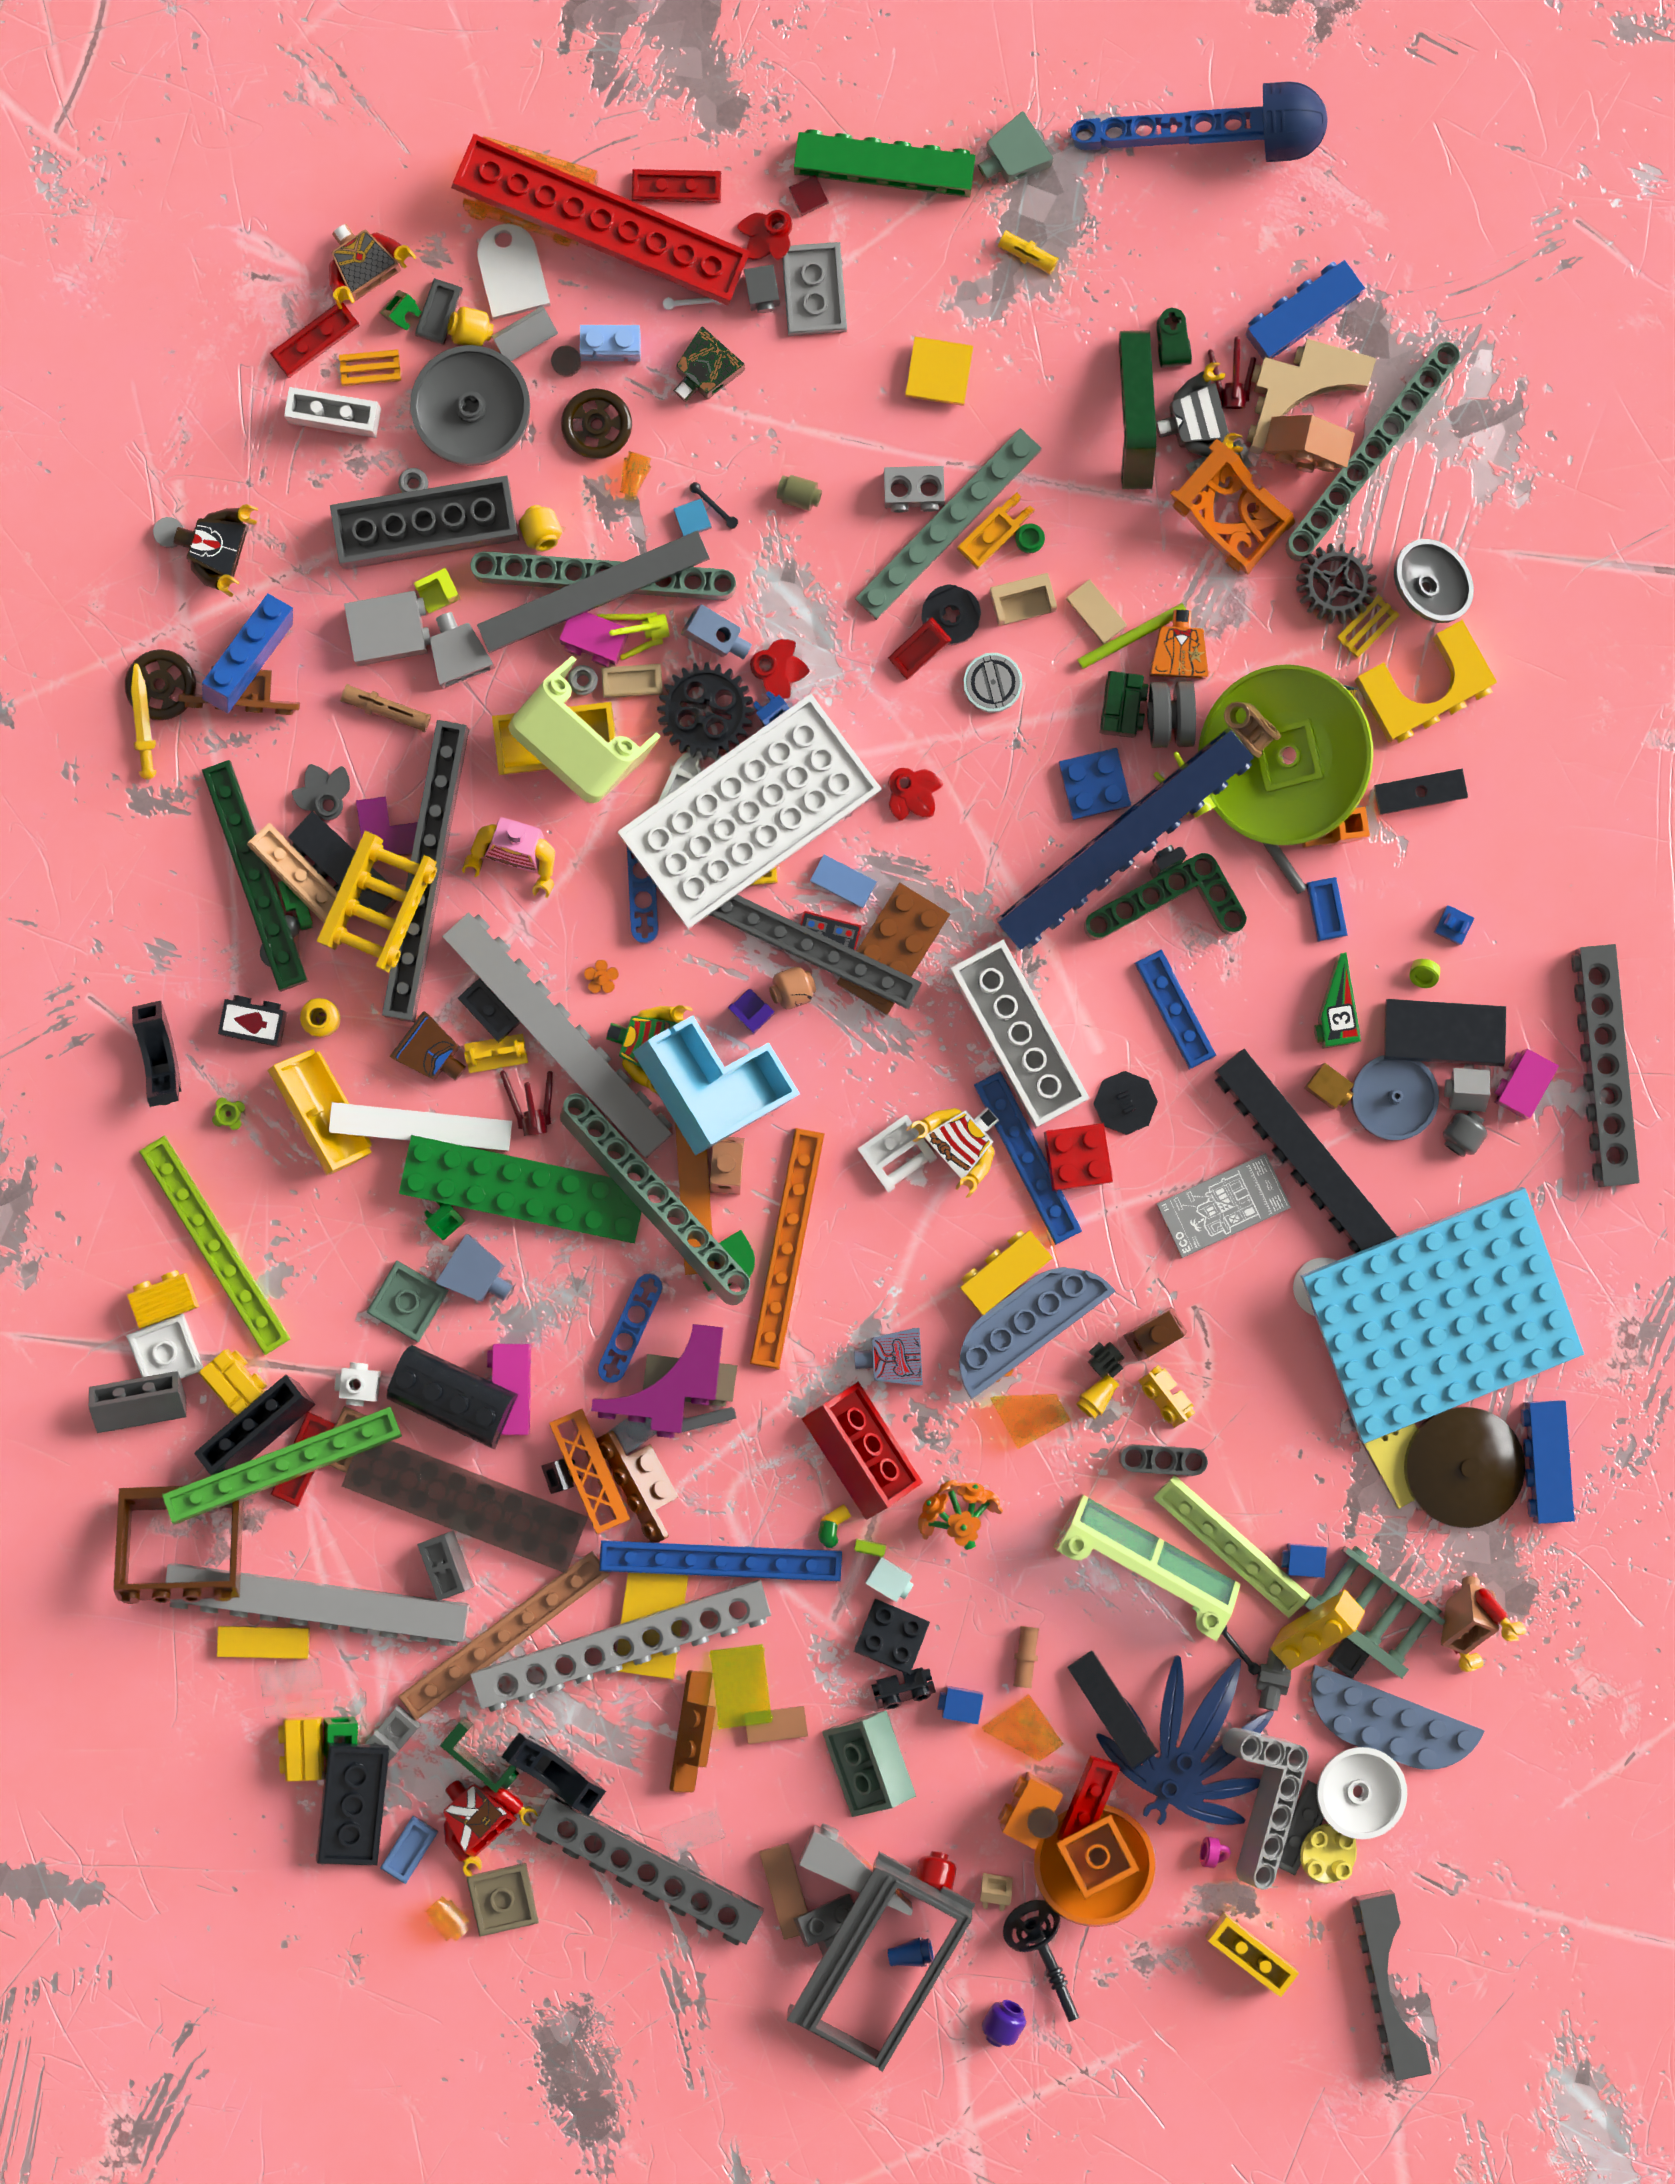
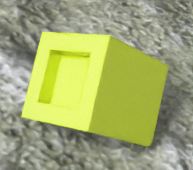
M446 568L413 583L420 598L424 599L425 608L429 614L461 599Z

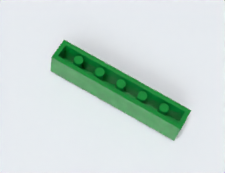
M807 129L805 133L798 132L794 175L809 177L816 175L817 178L970 197L976 155L960 148L953 149L950 152L942 151L936 145H923V148L912 147L911 143L905 141H894L893 144L882 143L881 139L875 137H865L864 140L852 139L851 135L845 133L827 136L823 135V132L819 130Z

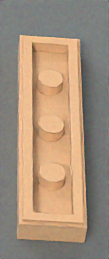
M269 822L248 841L247 845L325 923L338 892L317 873L314 867Z

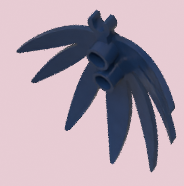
M1175 1655L1162 1701L1160 1757L1157 1758L1154 1755L1142 1765L1133 1769L1113 1739L1101 1733L1096 1734L1101 1747L1109 1759L1120 1766V1771L1136 1785L1156 1795L1154 1802H1150L1144 1807L1143 1815L1147 1817L1152 1809L1159 1810L1160 1816L1156 1821L1159 1825L1163 1824L1166 1820L1168 1804L1173 1805L1193 1818L1208 1823L1220 1825L1245 1823V1818L1234 1810L1219 1804L1203 1802V1800L1227 1799L1246 1794L1259 1787L1261 1778H1232L1203 1785L1202 1781L1222 1770L1237 1758L1227 1753L1223 1749V1744L1218 1746L1204 1762H1201L1217 1737L1230 1709L1240 1674L1241 1660L1239 1658H1236L1210 1689L1194 1714L1179 1747H1176L1180 1732L1184 1705V1679L1181 1657L1179 1655ZM1126 1700V1702L1128 1703V1705L1130 1706V1708L1132 1709V1711H1133L1134 1714L1136 1715L1137 1719L1139 1720V1722L1141 1723V1725H1142L1143 1728L1145 1729V1727H1144V1725H1143L1141 1719L1139 1718V1716L1137 1715V1713L1135 1712V1710L1133 1709V1707H1132V1706L1129 1704V1702ZM1271 1710L1264 1712L1241 1727V1729L1261 1733L1269 1723L1274 1712Z

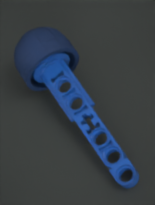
M1293 81L1263 83V106L1109 117L1103 121L1100 118L1082 119L1075 122L1072 126L1071 137L1074 146L1080 150L1102 149V146L1113 149L1264 140L1266 162L1293 161L1306 157L1320 145L1327 130L1328 117L1321 97L1309 86ZM1232 119L1242 123L1237 130H1229L1225 127V124ZM1246 119H1249L1250 128H1247ZM1206 121L1212 127L1207 132H1199L1195 129L1196 125ZM1147 125L1152 128V131L1147 136H1139L1136 133L1137 128ZM1157 125H1161V134H1158ZM1171 125H1177L1175 133L1170 132ZM1113 127H1118L1122 130V134L1117 138L1108 137L1106 132ZM1088 129L1092 131L1093 135L1088 140H1080L1076 137L1078 132Z

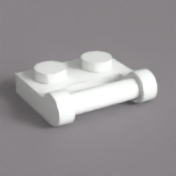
M907 1114L858 1148V1151L888 1193L896 1188L894 1185L925 1163L929 1162L931 1164L937 1159L924 1138L917 1142L913 1141L919 1136V1133L915 1128L906 1130L912 1124ZM917 1145L921 1152L887 1176L882 1168Z

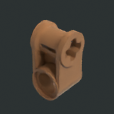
M1233 702L1225 709L1224 720L1226 724L1256 757L1259 758L1263 754L1262 750L1274 739L1278 740L1281 737L1278 730L1252 704ZM1242 707L1246 711V719L1240 724L1236 720V712Z

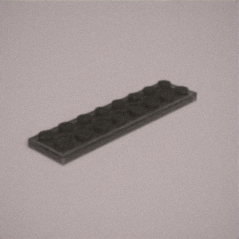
M393 1440L353 1455L341 1486L566 1574L589 1516Z

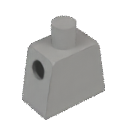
M452 612L442 614L436 618L441 633L430 637V643L438 681L442 689L495 669L492 660L469 623L457 626Z

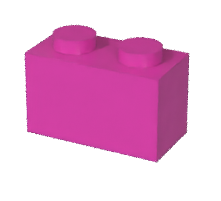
M586 612L566 621L559 640L565 646L564 651L576 656H581V653L592 656V662L608 667L609 663L617 666L629 634L610 636V630L624 628V626Z
M1527 1048L1522 1050L1521 1053L1516 1052L1508 1066L1512 1070L1507 1080L1502 1078L1494 1091V1094L1498 1095L1494 1103L1525 1120L1532 1117L1559 1065Z

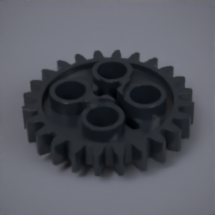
M708 662L705 663L703 670H699L697 664L694 663L693 672L691 673L684 667L682 668L683 677L681 679L674 674L672 675L675 683L674 686L664 685L665 690L669 694L659 695L660 701L665 703V705L657 707V711L665 716L659 718L658 722L660 725H668L663 729V735L669 736L673 734L669 740L670 745L673 746L680 742V753L690 748L691 758H694L697 752L700 751L703 760H706L708 752L712 751L717 759L719 758L720 749L728 753L730 752L729 744L732 743L735 746L740 744L737 739L738 736L748 737L743 727L753 726L752 721L746 718V716L755 715V711L753 708L746 706L754 701L751 696H745L750 691L748 685L739 687L743 681L741 676L731 679L733 675L731 668L723 674L721 664L719 663L714 670L710 669ZM694 687H700L704 690L703 695L697 699L688 696L689 691ZM729 695L732 697L731 704L725 707L717 704L719 697ZM682 702H685L693 706V708L686 706L682 707L680 704ZM706 706H710L712 712H707L705 716H702L699 709L705 710ZM717 714L731 715V719H724ZM685 715H692L695 717V721L691 726L684 727L679 724L681 718ZM714 723H720L724 726V729L720 734L712 735L708 732L709 727Z

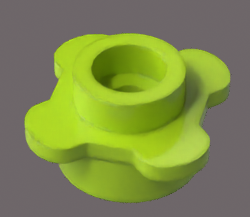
M219 1098L216 1101L215 1116L212 1117L213 1124L217 1127L222 1125L229 1126L232 1130L239 1129L242 1125L240 1117L241 1113L245 1110V1105L241 1101L234 1103L227 1101L226 1098ZM227 1111L231 1112L230 1117L226 1116Z

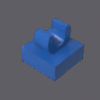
M769 691L766 693L770 700L768 704L762 707L757 701L753 703L757 711L756 714L764 727L789 709L787 703L780 695L775 697Z
M1447 905L1433 933L1458 945H1462L1475 918Z

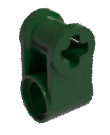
M1168 308L1162 312L1156 323L1160 367L1191 365L1192 353L1185 315L1177 308ZM1168 318H1171L1174 323L1177 322L1173 330H1171L1170 325L1164 324Z

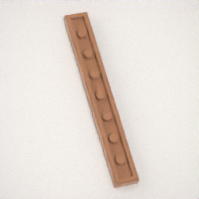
M591 1551L401 1693L398 1698L415 1721L472 1679L470 1674L473 1671L490 1666L610 1576L608 1571H599L600 1560L594 1552Z

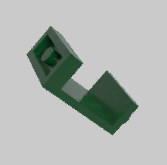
M464 1716L440 1747L495 1793L501 1787L507 1790L519 1774L516 1770L517 1767L510 1765L502 1776L498 1777L458 1742L473 1725Z

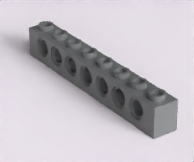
M1616 944L1579 947L1575 949V955L1571 956L1573 973L1577 972L1578 984L1574 986L1575 1000L1580 1002L1581 1014L1577 1015V1025L1579 1032H1583L1584 1044L1580 1045V1055L1582 1062H1586L1587 1074L1583 1075V1086L1585 1092H1589L1590 1104H1586V1116L1588 1122L1592 1121L1593 1133L1589 1134V1146L1591 1152L1595 1151L1596 1163L1592 1164V1176L1594 1182L1598 1181V1187L1638 1184L1640 1179ZM1591 969H1597L1602 974V981L1599 985H1595L1589 980L1588 975ZM1595 998L1602 1000L1605 1004V1011L1602 1015L1596 1014L1592 1010L1591 1005ZM1598 1028L1604 1029L1608 1034V1040L1604 1045L1599 1044L1595 1040L1594 1034ZM1601 1058L1607 1059L1611 1064V1070L1608 1074H1602L1598 1070L1597 1064ZM1604 1088H1609L1614 1094V1100L1611 1104H1606L1601 1100L1600 1094ZM1608 1117L1614 1119L1617 1124V1129L1613 1134L1607 1133L1603 1127L1604 1121ZM1611 1147L1616 1148L1620 1153V1159L1616 1164L1610 1163L1606 1157L1607 1151Z
M552 1794L532 1828L533 1831L537 1832L535 1837L542 1842L551 1845L554 1841L563 1846L562 1851L570 1857L578 1859L579 1856H582L590 1861L589 1866L596 1871L605 1874L606 1870L617 1875L615 1880L624 1886L632 1888L633 1884L644 1890L642 1894L655 1902L662 1899L671 1904L669 1909L683 1917H685L686 1913L697 1918L696 1923L709 1931H712L713 1927L724 1933L722 1937L735 1945H739L740 1942L745 1945L748 1943L764 1912L763 1907L601 1820L572 1808L565 1801ZM563 1821L571 1822L575 1827V1833L571 1836H563L559 1832V1824ZM597 1836L602 1842V1847L596 1851L589 1850L585 1845L587 1837ZM616 1850H623L627 1853L629 1860L624 1865H618L613 1862L612 1853ZM644 1864L651 1865L655 1870V1876L651 1879L642 1878L638 1873L639 1867ZM669 1879L679 1880L682 1884L681 1891L675 1894L668 1892L665 1888L666 1881ZM697 1893H703L708 1897L709 1903L703 1908H698L693 1905L691 1898ZM722 1908H731L736 1914L734 1920L731 1922L722 1921L718 1916V1912Z

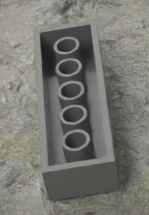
M507 475L330 505L338 560L343 570L519 541L511 486Z

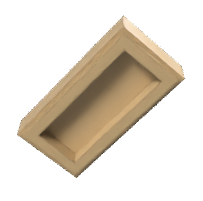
M1090 579L1066 598L1103 645L1127 627L1126 622Z
M661 664L601 667L603 698L663 695Z

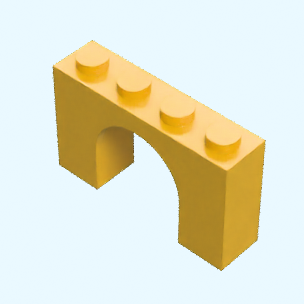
M1463 619L1440 631L1432 638L1450 671L1449 689L1446 695L1439 701L1421 704L1409 700L1399 690L1384 662L1359 675L1354 680L1388 743L1395 739L1398 743H1401L1414 736L1412 730L1423 725L1424 729H1427L1441 721L1438 717L1439 715L1447 711L1453 715L1467 707L1465 701L1474 696L1479 701L1493 693L1491 687L1497 683V680Z

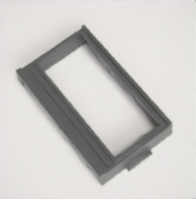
M879 1851L873 1861L871 1875L795 2005H789L787 2021L792 2024H798L879 2068V2071L883 2072L971 1923L972 1909L975 1903L944 1886L941 1890H938L910 1875V1867ZM900 1888L957 1920L881 2050L878 2051L824 2022L821 2018L896 1889Z

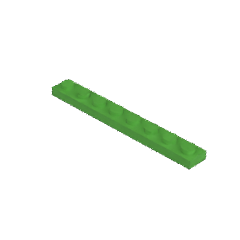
M388 1407L170 1491L162 1496L173 1525L400 1438L402 1434L392 1408Z

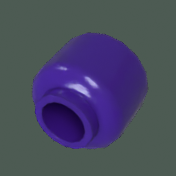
M1011 2000L995 2002L990 2007L982 2022V2030L990 2044L1002 2047V2045L1011 2046L1017 2042L1026 2026V2018L1022 2007Z

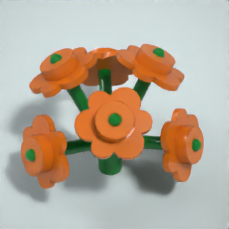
M948 1480L940 1485V1489L934 1496L929 1497L924 1502L923 1512L918 1518V1529L925 1540L933 1534L934 1527L947 1529L948 1536L954 1537L957 1545L964 1546L965 1550L976 1547L977 1531L981 1528V1521L978 1519L986 1508L992 1513L995 1512L1001 1515L1003 1509L999 1506V1497L994 1492L985 1490L981 1484L973 1482L960 1484L957 1483V1480ZM956 1493L963 1497L962 1499L965 1502L969 1503L968 1511L961 1512ZM949 1497L955 1511L950 1516L944 1512L946 1509L945 1504ZM978 1502L981 1506L974 1513L975 1504ZM940 1516L945 1522L935 1520Z

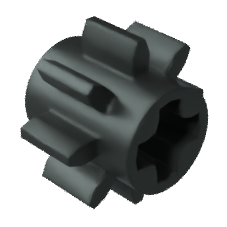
M1098 1342L1089 1351L1093 1357L1088 1363L1101 1378H1104L1107 1374L1114 1378L1124 1369L1119 1363L1125 1357L1111 1342H1108L1105 1346Z

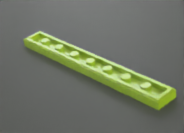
M164 1135L141 1149L139 1153L264 1355L290 1341L291 1337L168 1138Z

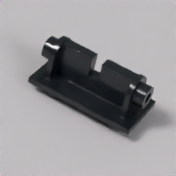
M923 1667L912 1670L910 1675L903 1673L905 1684L899 1685L897 1675L876 1680L877 1683L871 1686L874 1696H877L875 1701L878 1709L883 1707L886 1710L899 1707L902 1704L901 1702L911 1699L913 1701H922L929 1698L930 1694L936 1693L934 1683L930 1681L932 1680L930 1669L923 1670Z

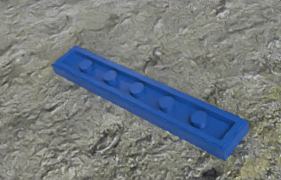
M1001 1071L974 1084L985 1109L988 1107L998 1118L999 1121L994 1126L1055 1245L1082 1232L1062 1190L1052 1191L1049 1165Z

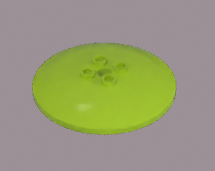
M1289 664L1273 665L1255 670L1241 677L1229 686L1212 706L1201 731L1198 752L1229 727L1224 720V712L1227 706L1233 702L1252 704L1278 730L1281 737L1278 740L1274 739L1266 746L1259 758L1253 755L1254 758L1250 761L1252 766L1242 775L1237 776L1235 773L1226 781L1228 786L1215 796L1213 793L1210 794L1216 806L1214 810L1238 833L1255 841L1271 845L1284 846L1307 843L1330 833L1341 825L1355 810L1370 780L1373 766V741L1364 711L1355 697L1340 682L1313 668ZM1242 707L1236 712V720L1240 724L1246 719V711ZM1292 747L1296 752V758L1293 763L1286 764L1282 758L1283 752L1286 748Z

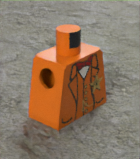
M1173 610V626L1160 627L1149 676L1206 679L1208 677L1204 630L1202 628H1190V610Z

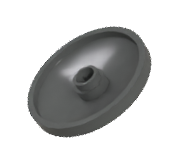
M465 345L454 347L438 354L423 367L412 389L410 408L413 424L419 437L434 454L454 464L478 466L502 458L518 444L528 426L531 404L529 391L522 374L507 357L487 347Z

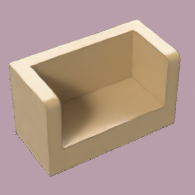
M1048 573L990 587L989 594L998 627L1056 612L1057 604Z

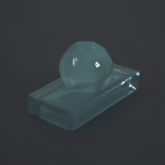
M646 1417V1423L631 1422L626 1418L608 1431H614L626 1455L657 1434V1431L650 1430L652 1418Z

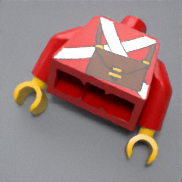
M456 1780L445 1789L446 1794L453 1801L443 1811L446 1818L443 1824L445 1844L459 1862L463 1861V1871L466 1876H472V1871L467 1866L470 1863L476 1864L478 1869L481 1870L482 1861L477 1855L517 1820L515 1814H519V1818L525 1826H531L528 1821L523 1819L526 1812H533L538 1817V1813L533 1807H523L521 1800L503 1788H500L495 1793L487 1785L480 1787L477 1784H472L466 1789L459 1780Z

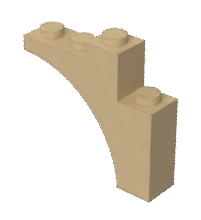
M1308 338L1304 347L1298 346L1293 363L1299 364L1298 366L1265 357L1261 365H1255L1251 382L1256 383L1254 392L1263 394L1265 397L1259 396L1254 413L1259 414L1257 425L1251 424L1246 442L1251 443L1249 452L1260 455L1267 440L1271 418L1284 416L1301 402L1313 396L1333 391L1348 390L1365 393L1369 386L1376 358Z

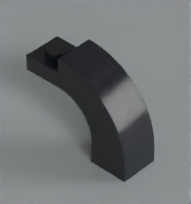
M162 1001L133 1006L132 1025L144 1062L146 1096L149 1107L168 1105L179 1101V1092H182L179 1066Z
M519 1732L501 1756L507 1763L541 1781L572 1808L588 1816L606 1793L605 1789L580 1768L531 1735L528 1737Z

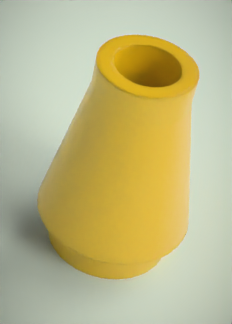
M1107 1374L1079 1395L1080 1400L1076 1405L1092 1419H1095L1098 1415L1102 1416L1112 1395L1119 1386L1118 1382Z

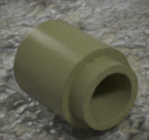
M783 475L778 485L776 498L782 500L783 504L811 511L813 506L818 507L822 490L818 489V482L795 475H790L789 477Z

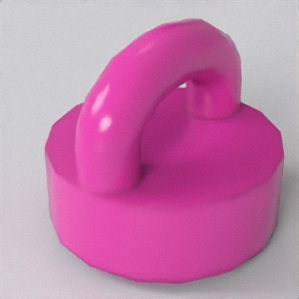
M1206 1837L1201 1844L1200 1863L1203 1867L1215 1868L1217 1863L1224 1862L1230 1857L1231 1850L1228 1846L1220 1845L1218 1838Z

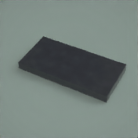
M1386 999L1384 1059L1504 1067L1506 1052V1006Z
M328 1743L316 1853L317 1864L377 1866L390 1749L388 1745Z

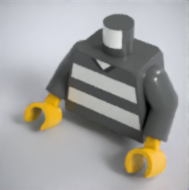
M1209 363L1204 371L1189 379L1174 394L1173 401L1169 406L1171 417L1156 421L1159 438L1176 434L1179 447H1186L1190 453L1206 458L1211 454L1209 447L1216 439L1235 453L1242 452L1243 447H1233L1234 440L1242 438V436L1228 432L1216 383L1211 384V381H1220L1225 378V373H1220L1217 376L1213 373L1214 368L1221 363Z

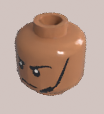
M793 967L774 975L773 986L769 987V992L775 1004L780 1003L784 1009L790 1010L811 1002L813 993L816 992V986L808 970L804 971L801 967Z

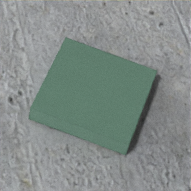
M396 1260L366 1313L419 1343L449 1290Z

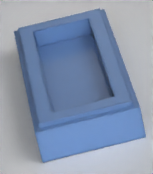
M823 854L810 879V882L862 909L877 881Z
M413 1815L380 1869L406 1884L439 1831Z

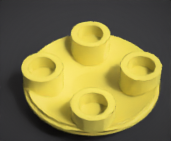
M1323 1824L1314 1828L1304 1839L1300 1851L1301 1865L1305 1873L1311 1879L1324 1884L1348 1879L1352 1875V1868L1357 1857L1356 1839L1337 1832L1329 1824Z

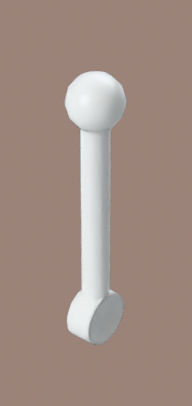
M668 297L664 299L663 306L666 310H672L675 306L705 303L721 305L722 303L708 297L673 300Z

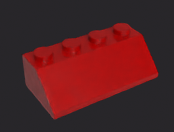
M859 1381L801 1418L865 1520L887 1509L923 1483Z

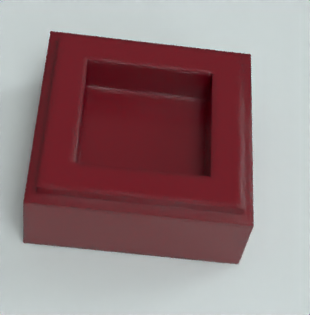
M816 175L789 187V191L801 216L828 204V199Z

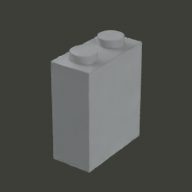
M415 591L344 603L354 662L357 666L428 654L427 645H431L429 628H423L421 616L426 615L425 603L423 598H418Z

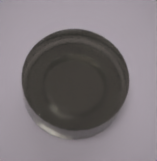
M571 346L557 348L551 357L553 370L562 377L574 376L581 368L579 352Z
M1039 1806L1029 1813L1027 1825L1034 1836L1047 1838L1052 1836L1057 1830L1058 1818L1049 1807Z

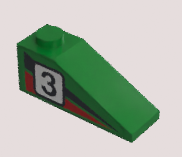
M1347 952L1337 955L1318 1016V1025H1314L1315 1039L1317 1043H1322V1049L1361 1042Z

